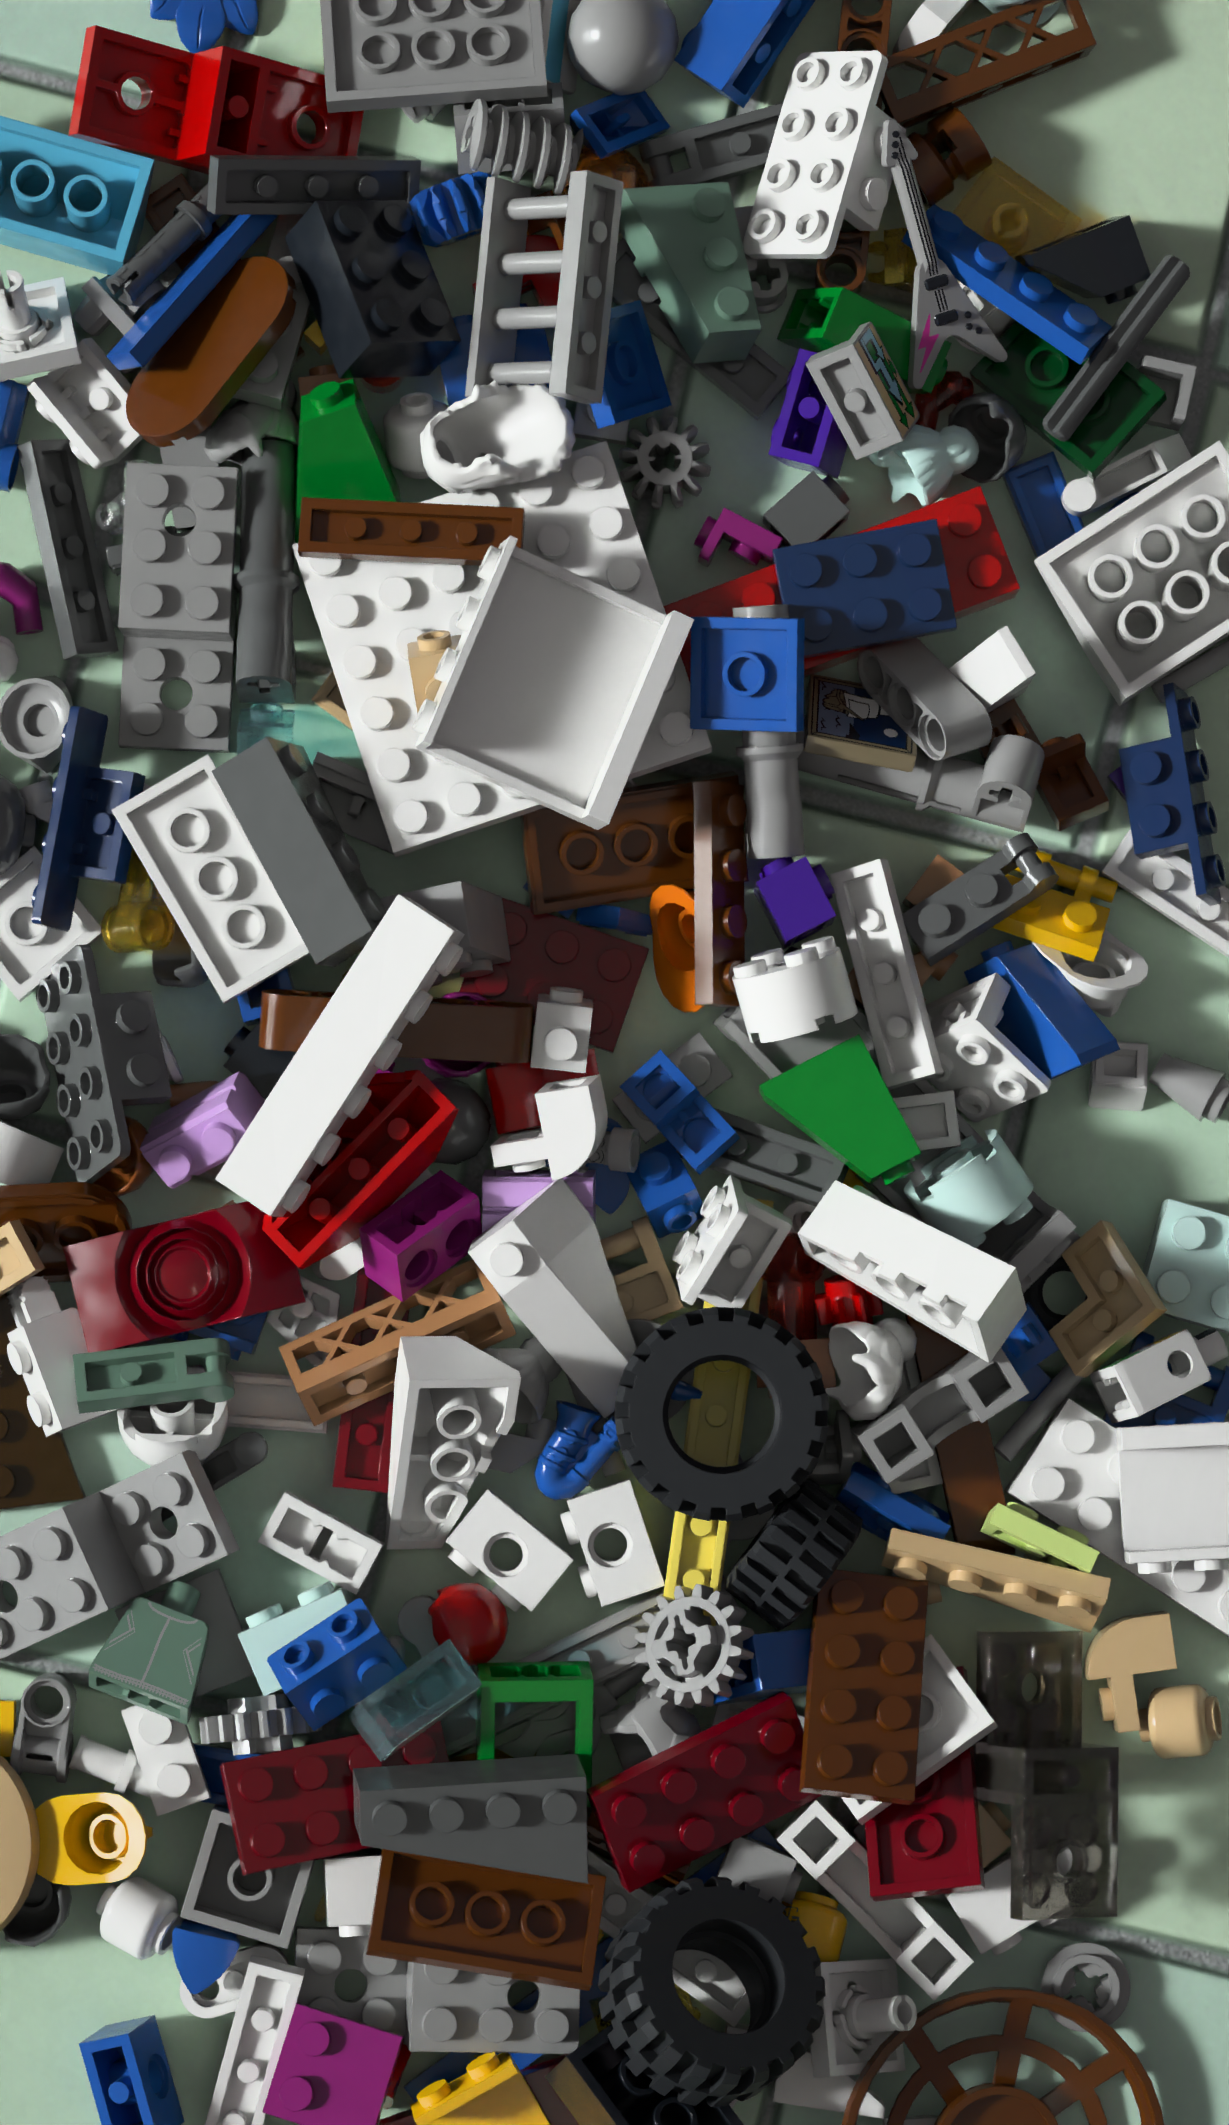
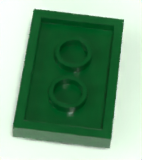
M1017 321L998 340L1007 352V359L1004 362H994L984 356L969 372L972 381L987 393L999 395L1008 400L1019 413L1023 423L1093 480L1167 400L1165 391L1127 361L1071 437L1065 442L1054 438L1044 429L1043 419L1088 359L1079 365Z

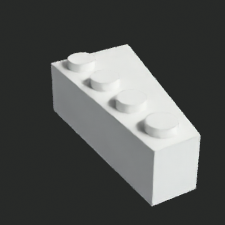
M835 1180L798 1232L806 1255L988 1363L992 1361L1027 1310L1016 1267L927 1225L908 1213L901 1212L882 1203L877 1196L862 1186L855 1185L851 1188Z

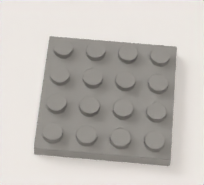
M320 0L328 113L475 102L477 98L484 101L548 97L540 0Z

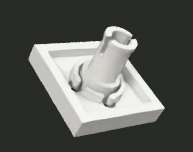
M6 270L10 288L5 289L0 271V382L81 364L64 277L24 285L23 277L19 272Z
M893 1958L821 1962L815 1969L816 1976H823L825 1979L826 1996L817 2003V2005L822 2006L824 2014L820 2028L812 2033L814 2041L811 2044L814 2078L859 2075L878 2047L895 2030L909 2031L913 2028L917 2019L915 2003L908 1995H899L896 1962ZM903 2043L889 2056L878 2073L906 2071Z

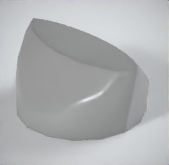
M53 675L21 680L10 687L0 700V740L2 744L15 756L45 773L53 770L61 760L63 749L62 732L65 724L68 722L70 708L73 706L70 693L59 677Z

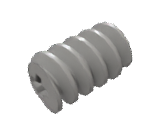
M477 98L469 112L461 140V154L464 151L470 153V169L473 171H477L485 157L491 159V175L498 177L506 163L512 165V181L519 183L527 169L533 171V187L540 189L548 175L554 177V193L561 195L570 181V172L576 170L584 133L582 128L572 139L571 126L563 122L558 124L551 133L550 120L542 116L537 118L530 127L529 114L521 110L516 112L509 122L508 108L500 104L495 106L488 116L486 101Z

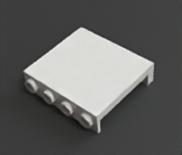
M510 535L500 544L499 548L491 545L482 560L477 576L485 579L478 598L475 599L469 596L459 614L456 627L463 630L456 650L447 647L437 666L434 678L442 683L434 702L425 699L415 718L412 730L419 732L420 735L414 748L599 830L610 823L694 619L675 610L667 615L516 547L518 538Z

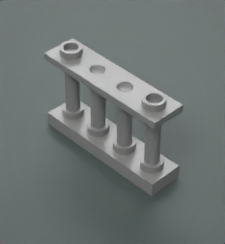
M589 170L571 171L568 195L531 197V188L498 177H487L465 397L472 395L476 384L480 386L488 385L495 380L498 382V385H506L508 388L513 384L549 383L548 394L583 404L602 403L624 182ZM566 218L563 250L525 252L528 220ZM560 273L557 305L520 307L523 275ZM555 328L552 361L514 362L517 330Z

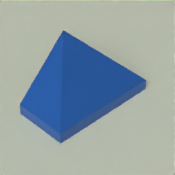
M646 91L623 96L613 93L579 107L570 114L572 135L575 136L583 128V144L601 160L661 135L670 128V125Z

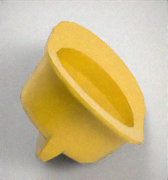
M107 1792L74 1794L46 1800L35 1809L40 1835L37 1873L52 1883L69 1886L112 1883L126 1879L139 1868L146 1853L147 1839L153 1836V1828L146 1826L144 1818L135 1805L119 1794Z

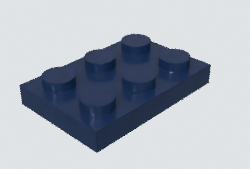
M937 519L772 550L781 603L788 604L789 618H805L804 659L955 631L957 629Z

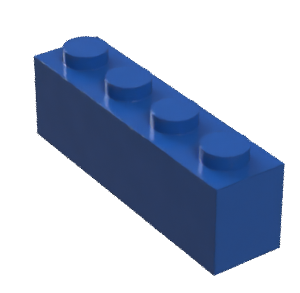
M712 0L711 5L697 26L692 28L685 36L681 50L674 61L694 77L744 108L815 0Z

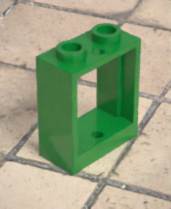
M589 1661L477 1663V1688H480L477 1690L476 1760L494 1759L495 1703L576 1701L575 1754H577L586 1775V1790L591 1788L594 1679ZM587 1796V1807H591Z

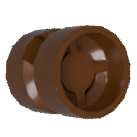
M953 105L927 123V133L925 135L913 132L907 137L918 153L917 159L912 160L923 204L927 208L932 207L954 191V181L957 178L967 182L992 165L991 156L980 136L963 113ZM947 150L949 157L944 160L940 154Z

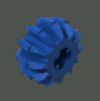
M480 171L472 174L467 173L421 190L419 194L412 198L409 202L413 213L412 217L424 245L438 248L481 235L487 177H493L491 174Z

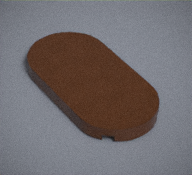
M254 256L237 261L152 359L140 370L127 396L126 415L132 428L148 443L158 447L173 446L175 444L172 440H177L181 437L190 440L205 431L284 333L295 313L297 302L292 297L296 284L293 277L276 260L264 256Z
M59 1182L0 1186V1227L9 1221L20 1220L45 1266V1269L34 1276H43V1279L48 1280V1283L71 1281L63 1247L132 1229L131 1216L125 1204L114 1193L95 1184Z

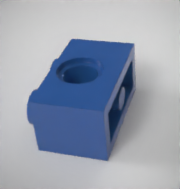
M155 2015L105 2025L79 2043L101 2125H181L185 2122Z

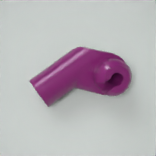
M0 562V597L12 604L16 634L29 635L42 632L43 625L36 583L10 563Z

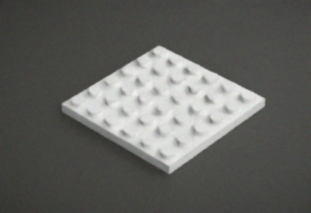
M607 440L571 452L570 458L561 461L562 468L558 473H550L545 477L526 482L474 490L471 493L457 494L449 492L419 502L524 508L523 550L666 615ZM298 543L293 544L292 548L395 857L545 808L543 805L414 748L420 733L412 730L418 713L408 660L407 644L417 642L419 635L430 631L445 630L449 631L451 636L462 635L463 630L456 627V622L469 596L475 599L478 598L485 579L477 576L480 566L300 557ZM680 655L628 780L712 752L707 731L704 729H690V682Z

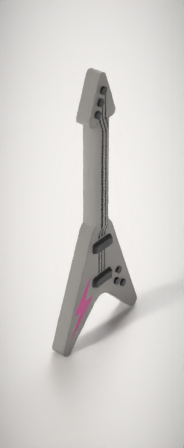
M886 119L883 122L881 165L884 168H891L917 262L913 284L908 386L910 389H920L923 387L944 341L950 336L956 337L994 362H1004L1007 359V352L949 268L938 258L912 160L917 159L918 153L895 119Z

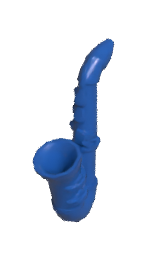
M680 1380L670 1399L675 1401L701 1399L702 1391ZM556 1400L558 1411L556 1426L543 1451L537 1457L534 1476L538 1489L546 1497L553 1500L573 1498L585 1489L586 1486L588 1487L591 1478L610 1456L621 1448L616 1433L614 1416L608 1419L603 1425V1430L596 1434L592 1431V1428L601 1419L602 1415L600 1413L567 1401Z

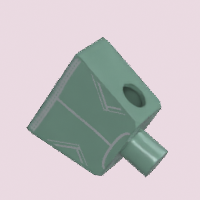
M170 1581L161 1604L142 1597H136L93 1660L89 1668V1687L187 1725L191 1717L209 1638V1625L192 1617L201 1593L193 1586L184 1582Z

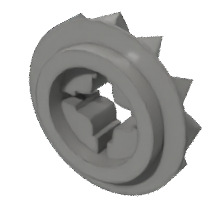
M1084 1941L1064 1946L1047 1962L1041 1982V1991L1055 1994L1062 1998L1069 1994L1070 1990L1077 1985L1074 1978L1076 1974L1073 1970V1967L1076 1965L1080 1972L1083 1971L1088 1978L1096 1975L1100 1977L1106 1973L1107 1976L1100 1979L1101 1983L1094 1987L1095 2000L1099 2005L1098 2007L1094 2008L1092 2003L1087 2001L1082 1995H1077L1074 1998L1071 1995L1066 2000L1089 2010L1106 2024H1113L1124 2012L1130 1997V1979L1125 1965L1113 1951L1099 1944ZM1048 2010L1057 2022L1068 2029L1087 2032L1074 2021Z

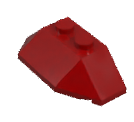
M410 1070L399 1073L375 1074L367 1086L372 1091L367 1104L356 1118L352 1119L348 1116L336 1135L341 1138V1142L336 1152L324 1166L317 1163L308 1177L306 1183L311 1185V1188L301 1206L294 1213L287 1211L283 1217L264 1215L262 1230L301 1270L357 1240L360 1237L359 1228L390 1207L436 1160L459 1109L422 1071Z

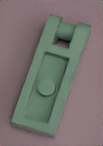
M206 1338L73 1354L79 1414L204 1399L212 1403L227 1401L235 1394L234 1379L232 1374L227 1372L226 1367L231 1361L230 1344L222 1338ZM198 1365L204 1368V1373L188 1374L187 1367Z

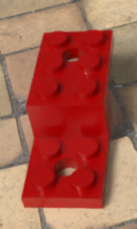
M94 25L86 28L68 136L209 175L210 155L357 156L364 110L328 113L325 75L227 46L191 53ZM127 79L135 82L141 91V103L136 110L128 107L121 96L122 85ZM302 113L308 115L316 127L315 138L310 144L303 141L297 132V121Z

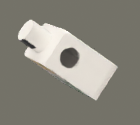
M1212 1327L1194 1337L1185 1329L1169 1334L1096 1369L1089 1376L1113 1424L1139 1417L1210 1381L1211 1374L1207 1367L1227 1358L1228 1351L1223 1338L1215 1328ZM1167 1361L1171 1364L1172 1374L1168 1369Z

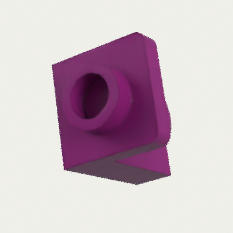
M724 508L718 520L711 516L707 517L694 545L702 549L698 556V562L706 567L709 566L723 539L731 543L728 549L731 554L749 564L757 566L760 559L772 564V550L781 547L783 538Z

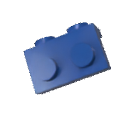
M361 1598L355 1599L271 1654L267 1659L285 1695L313 1731L338 1717L341 1713L408 1670L401 1655L378 1626Z

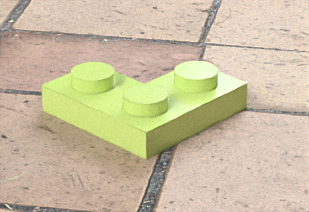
M1008 1502L1007 1506L998 1503L989 1511L980 1532L1024 1552L1023 1558L1086 1573L1092 1571L1100 1551L1087 1546L1089 1539L1080 1532L1064 1526H1059L1057 1531L1037 1522L1039 1515L1035 1511L1015 1502Z

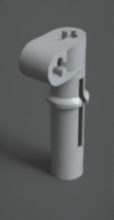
M788 604L733 608V617L789 618ZM742 731L743 746L736 747V755L744 761L746 787L744 801L747 809L744 827L747 855L751 859L804 855L801 790L799 788L798 756L804 751V743L796 742V732Z
M805 715L804 731L796 732L797 743H804ZM1001 735L995 737L991 742L985 765L957 757H949L940 761L933 760L920 747H917V757L912 772L827 757L805 751L798 756V770L916 803L915 810L922 812L932 807L1023 833L1045 754L1040 745L1028 738L1017 735Z

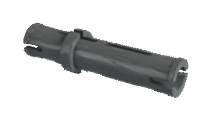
M208 183L190 201L182 200L173 210L174 217L121 268L106 279L107 287L113 295L128 281H131L123 290L124 293L118 298L120 302L131 306L196 240L203 241L213 231L212 224L223 214H213L207 211Z

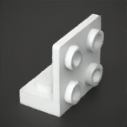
M997 972L926 1004L943 1074L927 1079L940 1092L954 1090L956 1107L972 1122H979L1044 1094L1048 1091L1051 1080L996 1028L1003 1017L1004 1011L1002 1007L1011 988Z

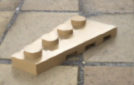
M896 1528L891 1529L881 1564L883 1567L893 1569L896 1575L905 1579L927 1580L1091 1633L1107 1601L1111 1578Z

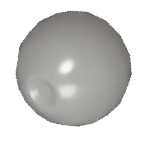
M582 0L571 15L566 40L570 61L584 81L611 94L623 96L641 93L664 77L674 62L679 36L676 18L665 0Z

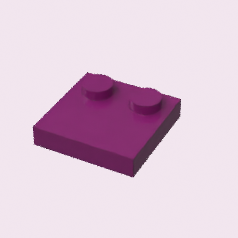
M296 2003L262 2112L300 2125H378L405 2036L302 2003Z

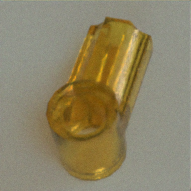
M132 848L126 885L121 884L118 904L110 907L105 912L101 922L103 940L108 948L115 953L124 954L161 950L169 945L175 933L173 915L166 906L134 848Z

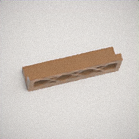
M472 1259L443 1272L404 1302L395 1296H390L279 1347V1350L296 1391L313 1425L317 1426L394 1390L400 1336H457L476 1348L483 1350L516 1335V1332L498 1292ZM477 1278L480 1279L484 1288L483 1291L463 1300L452 1298L457 1287ZM423 1305L430 1307L426 1316L413 1323L401 1321L406 1311L415 1306ZM367 1328L379 1330L373 1341L362 1346L351 1344L356 1333ZM317 1351L329 1353L323 1364L303 1373L301 1372L297 1360Z

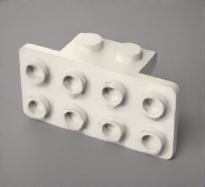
M877 50L805 52L797 57L742 243L745 254L751 258L826 259L835 250L843 219L860 231H878L893 179L891 168H884L881 165L883 122L886 119H892L876 106L888 65L887 57ZM899 124L903 132L906 133V129Z

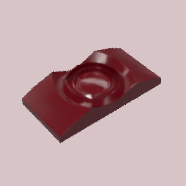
M248 1201L63 1247L88 1353L123 1348L305 1303L306 1298L298 1267L262 1230L263 1219L266 1213Z

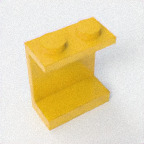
M495 2052L477 2057L467 2065V2073L450 2083L442 2079L428 2085L417 2094L418 2101L410 2105L414 2121L417 2125H551L511 2053L497 2055Z

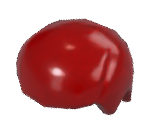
M456 1583L437 1590L439 1597L428 1608V1614L432 1617L433 1636L442 1653L460 1665L477 1666V1663H487L502 1648L509 1625L507 1611L497 1595L479 1583Z

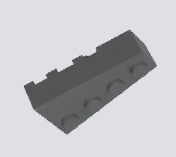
M265 737L212 770L216 781L315 964L335 967L362 951L386 914V910L375 891L368 887L360 870L358 857L345 838L304 747Z
M577 1754L353 1768L354 1822L362 1846L588 1884L586 1775Z

